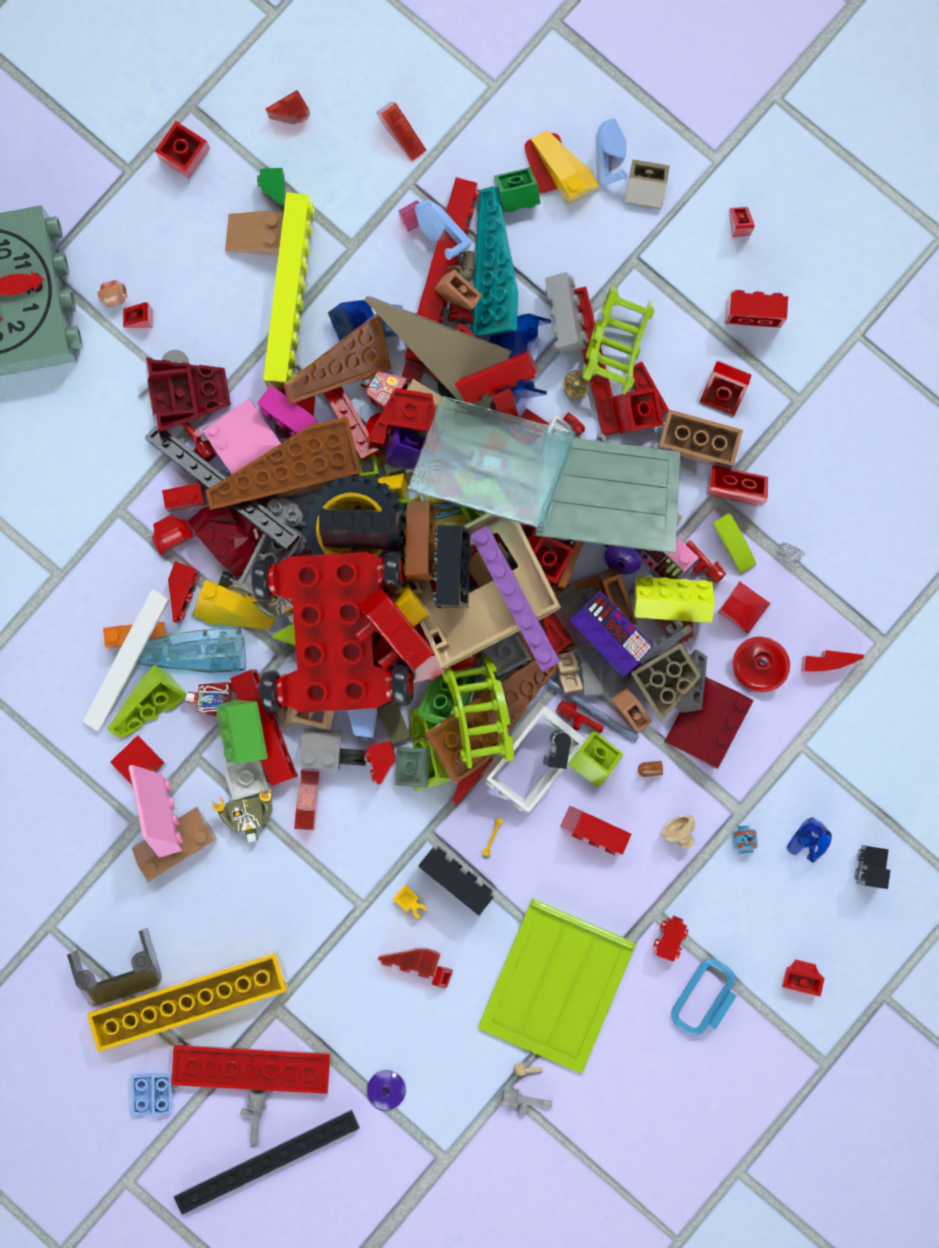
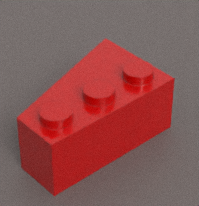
M570 805L560 827L573 832L572 837L581 841L584 837L589 840L588 844L599 848L600 845L604 846V851L614 856L616 852L623 855L632 833Z

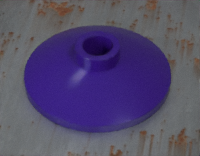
M610 545L604 554L606 565L609 568L615 567L620 574L628 575L635 573L642 564V556L636 548Z
M382 1070L374 1074L369 1080L367 1095L375 1107L382 1110H391L398 1107L404 1100L406 1085L398 1073L391 1070ZM388 1088L390 1093L385 1095L382 1090Z

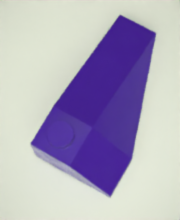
M392 426L385 449L387 462L405 468L465 470L463 456L445 446H441V455L424 452L426 439L417 435L416 430Z

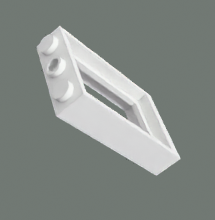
M538 702L512 735L514 751L541 718L553 729L561 730L570 736L569 763L586 739L549 708ZM500 753L494 757L481 775L486 778L484 783L492 789L496 786L500 790L498 794L504 799L508 800L511 798L514 801L512 805L519 811L524 809L529 813L563 769L550 767L525 800L495 776L506 762L504 756L500 755Z

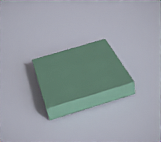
M397 747L395 785L428 788L431 749Z

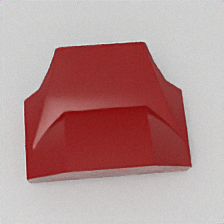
M170 514L153 524L154 530L151 538L160 555L195 536L186 520L178 519Z
M795 959L789 967H786L781 987L821 997L825 977L819 973L816 964Z

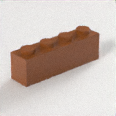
M430 500L407 502V509L404 512L406 519L404 555L406 561L403 565V572L411 582L434 580L436 507Z

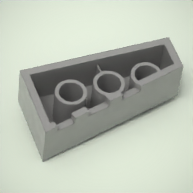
M567 272L546 277L548 301L550 304H553V307H550V315L556 323L555 326H552L553 334L558 339L555 342L556 349L564 354L586 349L588 337L582 328L584 319L578 309L580 300L578 295H575L574 288L576 287L574 277Z

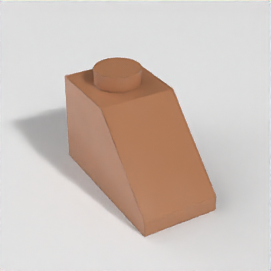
M455 269L444 275L434 289L447 302L470 310L474 308L482 296Z
M624 688L611 699L636 733H639L652 722L638 699L627 688Z

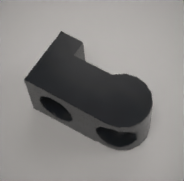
M555 730L550 736V742L552 743L549 756H544L543 764L552 768L567 769L571 738L567 733Z

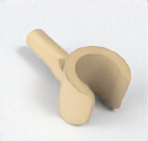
M518 1063L514 1065V1070L516 1074L522 1076L527 1073L542 1072V1067L525 1068L524 1063Z

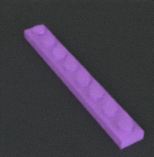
M485 526L471 534L473 542L540 669L544 672L560 663L553 646L490 528Z

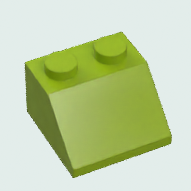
M593 730L568 765L598 788L613 771L623 753Z

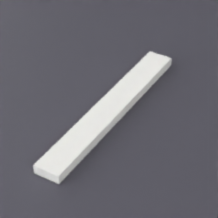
M155 589L151 590L84 717L83 723L98 732L101 731L170 598Z

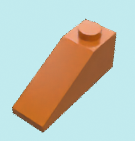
M164 622L157 623L147 643L166 641ZM133 624L103 628L105 647L109 649L122 647Z

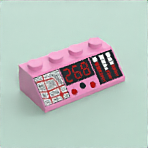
M677 536L676 553L645 549L640 552L642 561L659 578L678 579L699 558Z

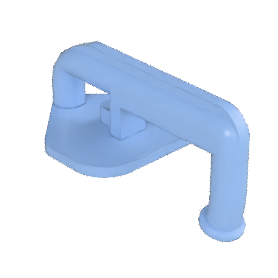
M615 118L603 122L599 126L596 135L597 182L601 186L627 179V174L623 169L609 175V155L619 159L626 156V139Z
M428 200L422 201L415 206L419 228L430 241H437L443 231L446 230L458 244L452 249L447 248L445 250V256L448 260H451L471 246V240L441 206Z

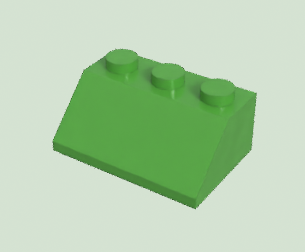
M443 675L430 680L417 714L418 717L436 725L454 714V701L447 682L443 680ZM476 676L456 678L457 685L474 684ZM471 692L460 694L463 707L469 703Z
M232 700L217 705L216 716L219 721L220 737L223 741L226 762L242 763L268 758L257 702Z

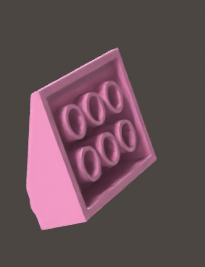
M134 765L129 766L143 838L159 858L182 851L181 844L183 843V838L177 830L179 820L173 811L176 806L173 797H170V791H172L170 781L166 780L160 773Z

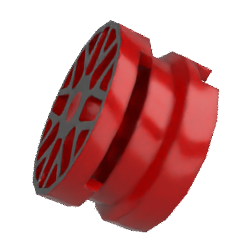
M452 303L449 304L450 315H448V321L458 324L474 322L472 314L475 312V306L470 310Z

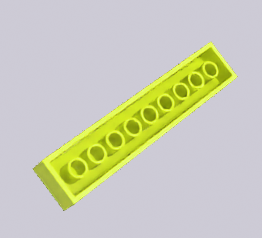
M286 192L263 377L267 388L272 385L276 389H285L284 383L295 376L293 374V366L296 367L297 364L295 348L299 347L297 329H301L302 322L299 312L303 311L304 300H302V292L305 293L306 290L304 274L308 273L306 256L310 255L311 245L309 244V237L312 238L313 233L311 219L315 217L313 202H311L309 195Z

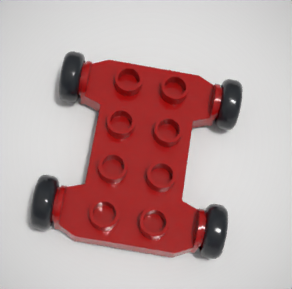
M369 551L291 556L274 565L268 560H257L253 564L251 586L255 599L264 603L270 602L274 596H281L291 599L293 606L297 670L280 675L275 670H267L262 674L260 679V700L266 712H279L282 706L290 707L299 712L377 709L389 701H394L398 706H409L411 704L414 694L413 674L405 663H398L393 668H387L385 671L376 661L375 633L370 635L363 643L354 634L368 620L360 611L358 605L373 592L381 588L382 590L386 589L391 595L403 593L406 585V576L403 572L405 562L401 553L392 551L388 552L385 557H380Z

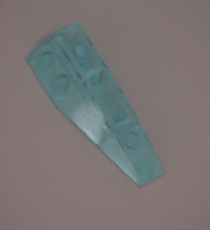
M241 627L203 629L166 635L148 640L136 664L145 666L156 665L162 668L205 673L246 671L245 640Z

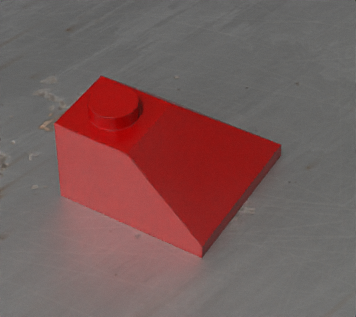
M739 581L717 612L749 634L771 603Z

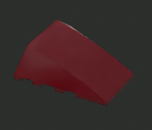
M146 357L147 386L152 416L158 432L231 405L225 368L200 364L192 365L185 362H170V360L163 359L154 360L153 358Z

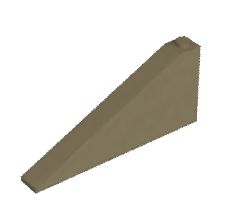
M366 296L365 301L468 411L472 412L471 414L482 419V416L486 417L492 404V396L489 397L486 394L481 396L482 400L471 404L470 401L465 403L455 386V382L460 378L509 359L510 350L372 296Z

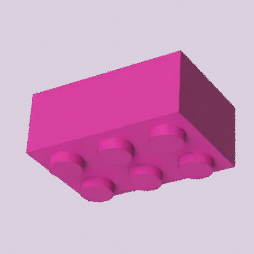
M272 385L257 402L261 414L268 420L274 419L276 426L284 432L286 430L290 431L291 437L306 427L318 423L315 417L299 405L288 403L287 396Z

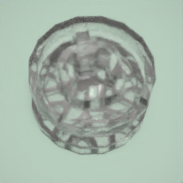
M781 542L780 546L782 548L776 552L775 558L787 565L799 568L801 557H804L806 553L794 545Z

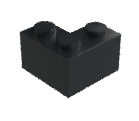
M861 845V849H858L857 852L859 866L855 869L854 879H856L857 884L888 889L891 870L886 869L889 849Z

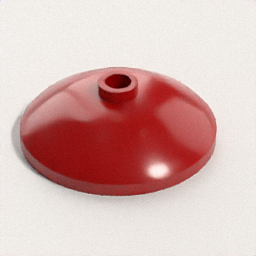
M758 636L749 638L738 646L733 655L732 667L736 678L746 688L756 692H770L778 689L787 680L791 662L787 651L780 643L768 637ZM760 658H765L767 662H762Z

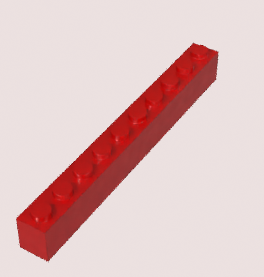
M456 177L446 213L468 236L470 225L467 224L469 218H473L475 208L472 206L474 200L478 201L480 190L477 189V182ZM446 230L443 231L437 241L417 311L418 315L443 324L445 315L442 314L443 309L448 307L449 302L434 289L442 277L451 272L448 267L460 265V261L457 260L459 255L451 260H448L445 256L447 248L452 249L458 245ZM407 346L405 360L426 366Z

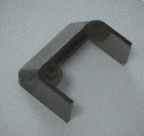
M148 927L138 931L144 950L137 952L132 957L133 971L96 982L93 972L83 970L77 950L67 954L75 984L90 1005L98 1006L156 987L161 983L162 973Z

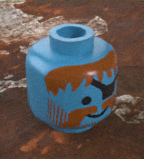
M749 825L738 826V830L732 832L733 849L738 851V854L753 853L754 849L758 847L756 830L750 829Z

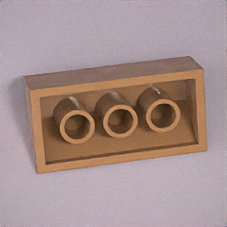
M198 806L178 818L179 826H177V830L183 838V843L181 844L182 851L159 858L145 840L131 848L137 865L148 882L217 840L216 835Z

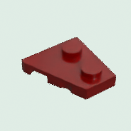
M561 607L556 612L543 618L545 633L556 654L581 635L580 631L570 622V619Z

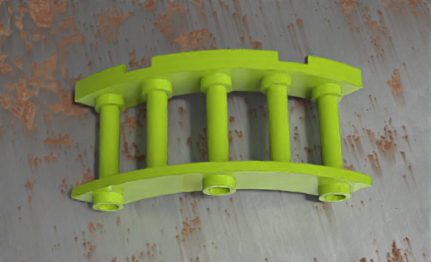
M611 285L601 308L603 309L601 314L603 316L601 320L597 319L585 357L589 361L588 365L584 364L583 378L590 381L592 375H600L622 384V393L626 394L627 389H631L633 386L634 362L640 353L638 347L648 319H652L655 309H653V302L650 300L647 306L643 307L621 298L618 295V288ZM620 305L642 314L643 316L638 328L612 318L610 313L613 306ZM610 325L635 335L631 347L606 338V335L603 334L605 327ZM603 344L628 354L626 364L601 355L599 352L600 346ZM597 362L620 370L624 374L621 376L600 368Z
M490 655L482 657L483 664H480V667L452 671L451 667H447L445 671H442L443 680L447 682L454 701L453 713L459 722L463 749L460 750V757L462 762L465 761L468 769L472 768V758L500 753L507 762L514 760L512 736H508L507 725L510 724L507 704L501 681L495 678L494 673L497 670ZM480 674L486 678V682L458 686L456 678ZM486 689L491 692L493 698L491 702L463 707L460 694ZM487 710L496 711L498 720L496 724L467 728L465 714ZM492 732L500 733L501 743H498L497 746L475 750L470 749L469 736Z

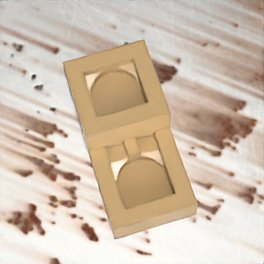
M574 653L558 654L560 663L556 664L558 666L557 674L563 695L582 692L583 687L577 672L579 667Z

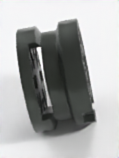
M340 748L342 757L339 759V764L366 766L365 751L367 750Z

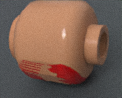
M112 280L102 283L97 294L100 302L111 307L125 302L127 289L124 283Z

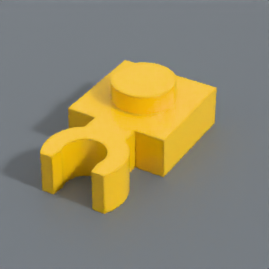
M406 884L392 898L406 912L411 908L413 915L418 919L421 916L417 913V909L423 908L425 911L427 910L424 904L416 902L420 897Z

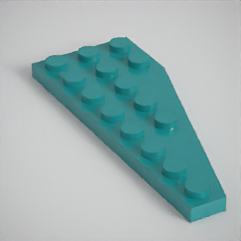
M494 186L480 189L474 288L482 296L475 305V312L472 314L474 322L471 328V332L477 338L517 331L519 292L499 191Z

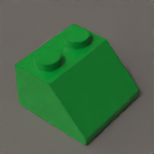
M530 167L494 175L504 212H515L517 209L532 208L535 205L541 204L538 184Z

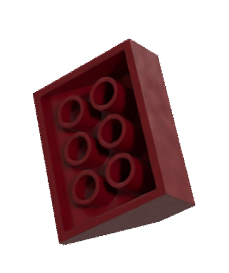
M705 676L702 710L684 713L680 711L664 742L714 769H718L754 700Z

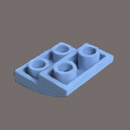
M171 1073L131 1074V1115L172 1114Z

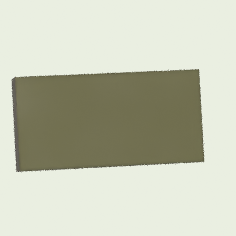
M395 702L379 708L392 744L410 738L399 706Z

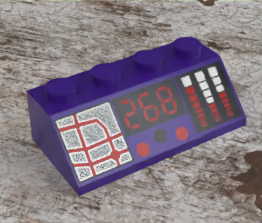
M600 590L577 610L570 619V622L623 676L630 672L653 647L652 643Z

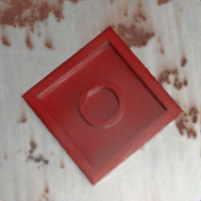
M139 735L110 761L131 785L129 766L134 765L156 772L165 763Z

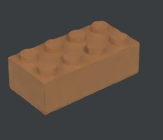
M669 409L657 449L678 451L681 457L731 469L734 466L743 430Z

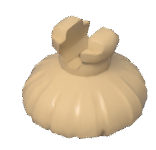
M686 814L670 820L662 829V837L667 841H678V845H682L683 848H691L695 844V839L691 836L696 826L695 818Z

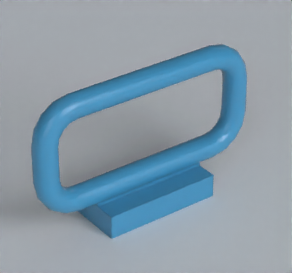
M704 960L672 1008L671 1019L673 1023L690 1035L702 1034L708 1025L716 1029L737 995L731 992L735 983L733 971L719 960ZM713 966L727 976V982L700 1025L693 1028L679 1018V1012L705 970Z

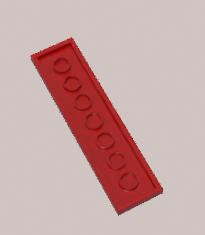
M175 1044L171 1085L328 1094L331 1053Z

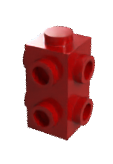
M673 915L672 918L667 917L666 921L662 920L659 931H661L660 937L655 939L652 947L655 950L654 954L672 962L675 961V958L679 959L682 951L680 944L682 940H686L689 929H686L687 925L683 923L684 919Z

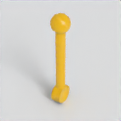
M501 818L495 820V828L487 847L482 852L484 856L490 855V847L499 826L503 824Z

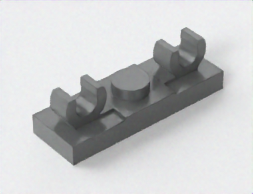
M678 619L674 622L677 629H674L671 624L667 626V631L673 635L670 637L664 635L656 641L658 645L654 648L652 647L640 662L644 664L693 631L690 625L683 628L682 622Z

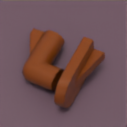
M662 761L643 762L638 766V773L643 777L663 775Z

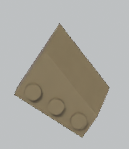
M682 641L633 669L631 672L661 722L701 677L694 660Z

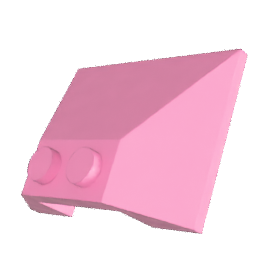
M250 398L202 429L231 474L281 444Z

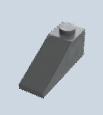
M697 649L693 650L691 657L701 677L674 707L682 713L702 710L708 657Z

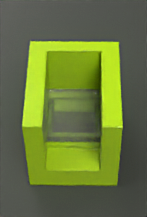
M357 454L361 469L359 475L366 476L367 478H376L375 475L379 474L376 454L364 461H361Z

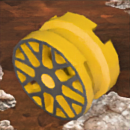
M570 371L564 378V393L570 398L577 399L587 394L590 381L583 378V371Z

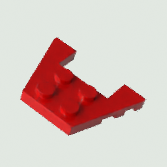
M394 388L380 417L369 434L367 442L384 445L387 426L427 432L424 452L441 455L442 450L433 394Z

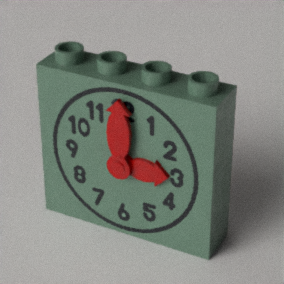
M42 205L0 213V376L76 362L75 349L83 348L79 327L77 325L70 327L68 313L76 311L74 295L71 289H63L61 276L69 275L68 261L64 252L57 253L55 240L63 238L61 224L58 216L50 217Z

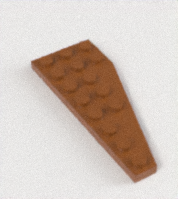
M348 416L306 427L206 490L210 510L360 474L361 469Z
M534 658L501 681L510 724L507 725L508 733L526 711L528 704L535 699L540 688L547 683L556 671L557 665L543 672ZM487 690L465 706L491 702L493 699L491 692ZM493 710L465 714L467 728L496 724L498 721L496 711ZM454 714L424 733L450 779L455 784L487 763L491 757L486 755L472 758V768L468 769L465 761L462 762L460 757V750H463L458 718H455ZM497 732L469 736L471 750L497 746L498 743H501L500 733Z

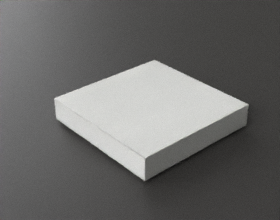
M259 760L242 763L229 762L222 765L233 802L260 794V789H262V792L269 791L270 786L265 777L264 766L261 765Z

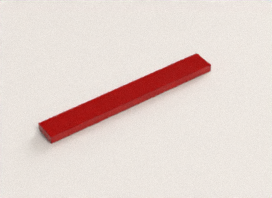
M584 286L576 288L574 291L580 300L578 309L584 319L582 328L588 337V342H586L587 348L582 349L584 362L588 365L589 359L585 357L595 327V320L587 287ZM600 346L599 352L601 353V355H603L602 349H601V346ZM597 362L600 368L606 369V365ZM597 374L595 376L592 375L590 387L601 432L604 436L620 433L609 379Z

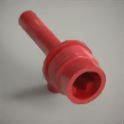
M189 421L182 423L181 425L196 444L194 453L206 462L213 460L216 453L210 441H202L201 431L194 430Z
M691 540L685 544L699 557L698 560L700 562L692 568L696 575L706 568L703 574L715 584L726 576V572L719 565L718 561L712 564Z
M561 700L555 713L567 722L573 718L572 728L575 731H578L581 723L602 733L603 725L576 711V704L573 705L570 702Z

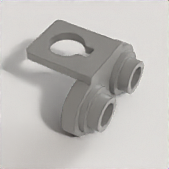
M283 497L281 499H271L267 503L266 509L286 525L296 527L301 524L303 515L299 505Z

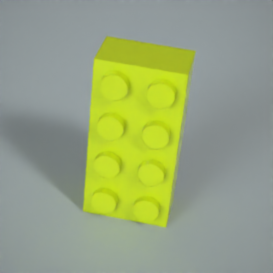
M648 576L635 578L633 593L634 617L712 623L715 606L712 582L705 580L669 579L665 577L650 578Z

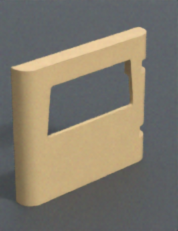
M509 502L464 526L471 530V534L485 526L490 528L492 534L499 533L518 564V568L512 571L538 620L560 609L561 606ZM470 538V547H471V546L475 545V543L473 542L472 538ZM435 541V550H437V544H438V542H436V541ZM406 577V584L413 583ZM429 580L415 582L417 589L413 591L430 614L420 624L441 668L450 667L520 631L494 580L469 593V608H438L433 600V591ZM440 635L443 642L436 645L433 637Z

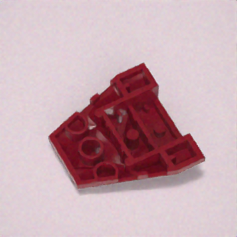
M267 496L254 499L264 508H266L267 503L270 501ZM229 505L210 510L209 506L202 508L188 521L191 528L195 531V535L215 558L237 579L241 577L263 532Z

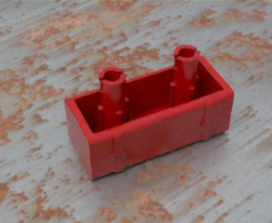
M378 588L358 605V608L368 620L354 634L363 643L375 631L380 633L391 647V650L378 660V663L385 671L398 659H401L411 671H414L434 654L428 642L404 616L398 605L381 588Z

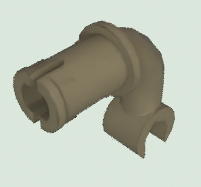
M464 251L462 267L456 265L450 266L448 269L451 271L455 269L465 280H469L475 272V252Z

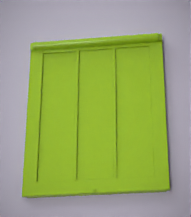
M532 898L477 1028L582 1074L637 943Z

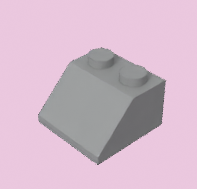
M304 729L299 767L340 770L339 759L341 758L342 731Z

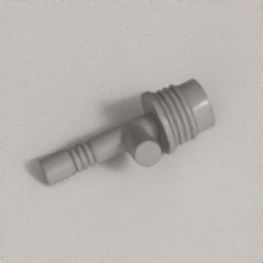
M503 1089L501 1092V1105L517 1109L520 1103L518 1115L525 1116L528 1105L552 1108V1100L521 1096L519 1089Z
M263 1090L250 1091L247 1104L248 1109L242 1108L240 1111V1116L252 1118L251 1143L258 1142L260 1111L267 1108L265 1105L266 1092Z

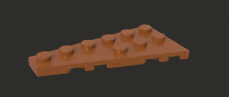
M376 313L284 383L288 403L292 404L373 376L377 372L392 369L381 317Z

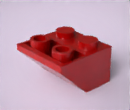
M392 741L368 746V751H365L367 762L371 763L373 770H370L372 781H376L377 785L384 782L396 761Z

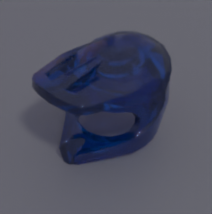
M815 817L807 818L793 835L786 849L790 854L796 855L802 849L809 847L807 859L814 863L829 848L832 841V833Z

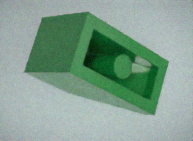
M283 168L260 169V175H257L258 187H261L263 194L281 210H284L286 197Z

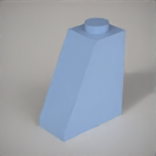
M379 708L347 710L355 736H359L358 740L370 741V738H375Z

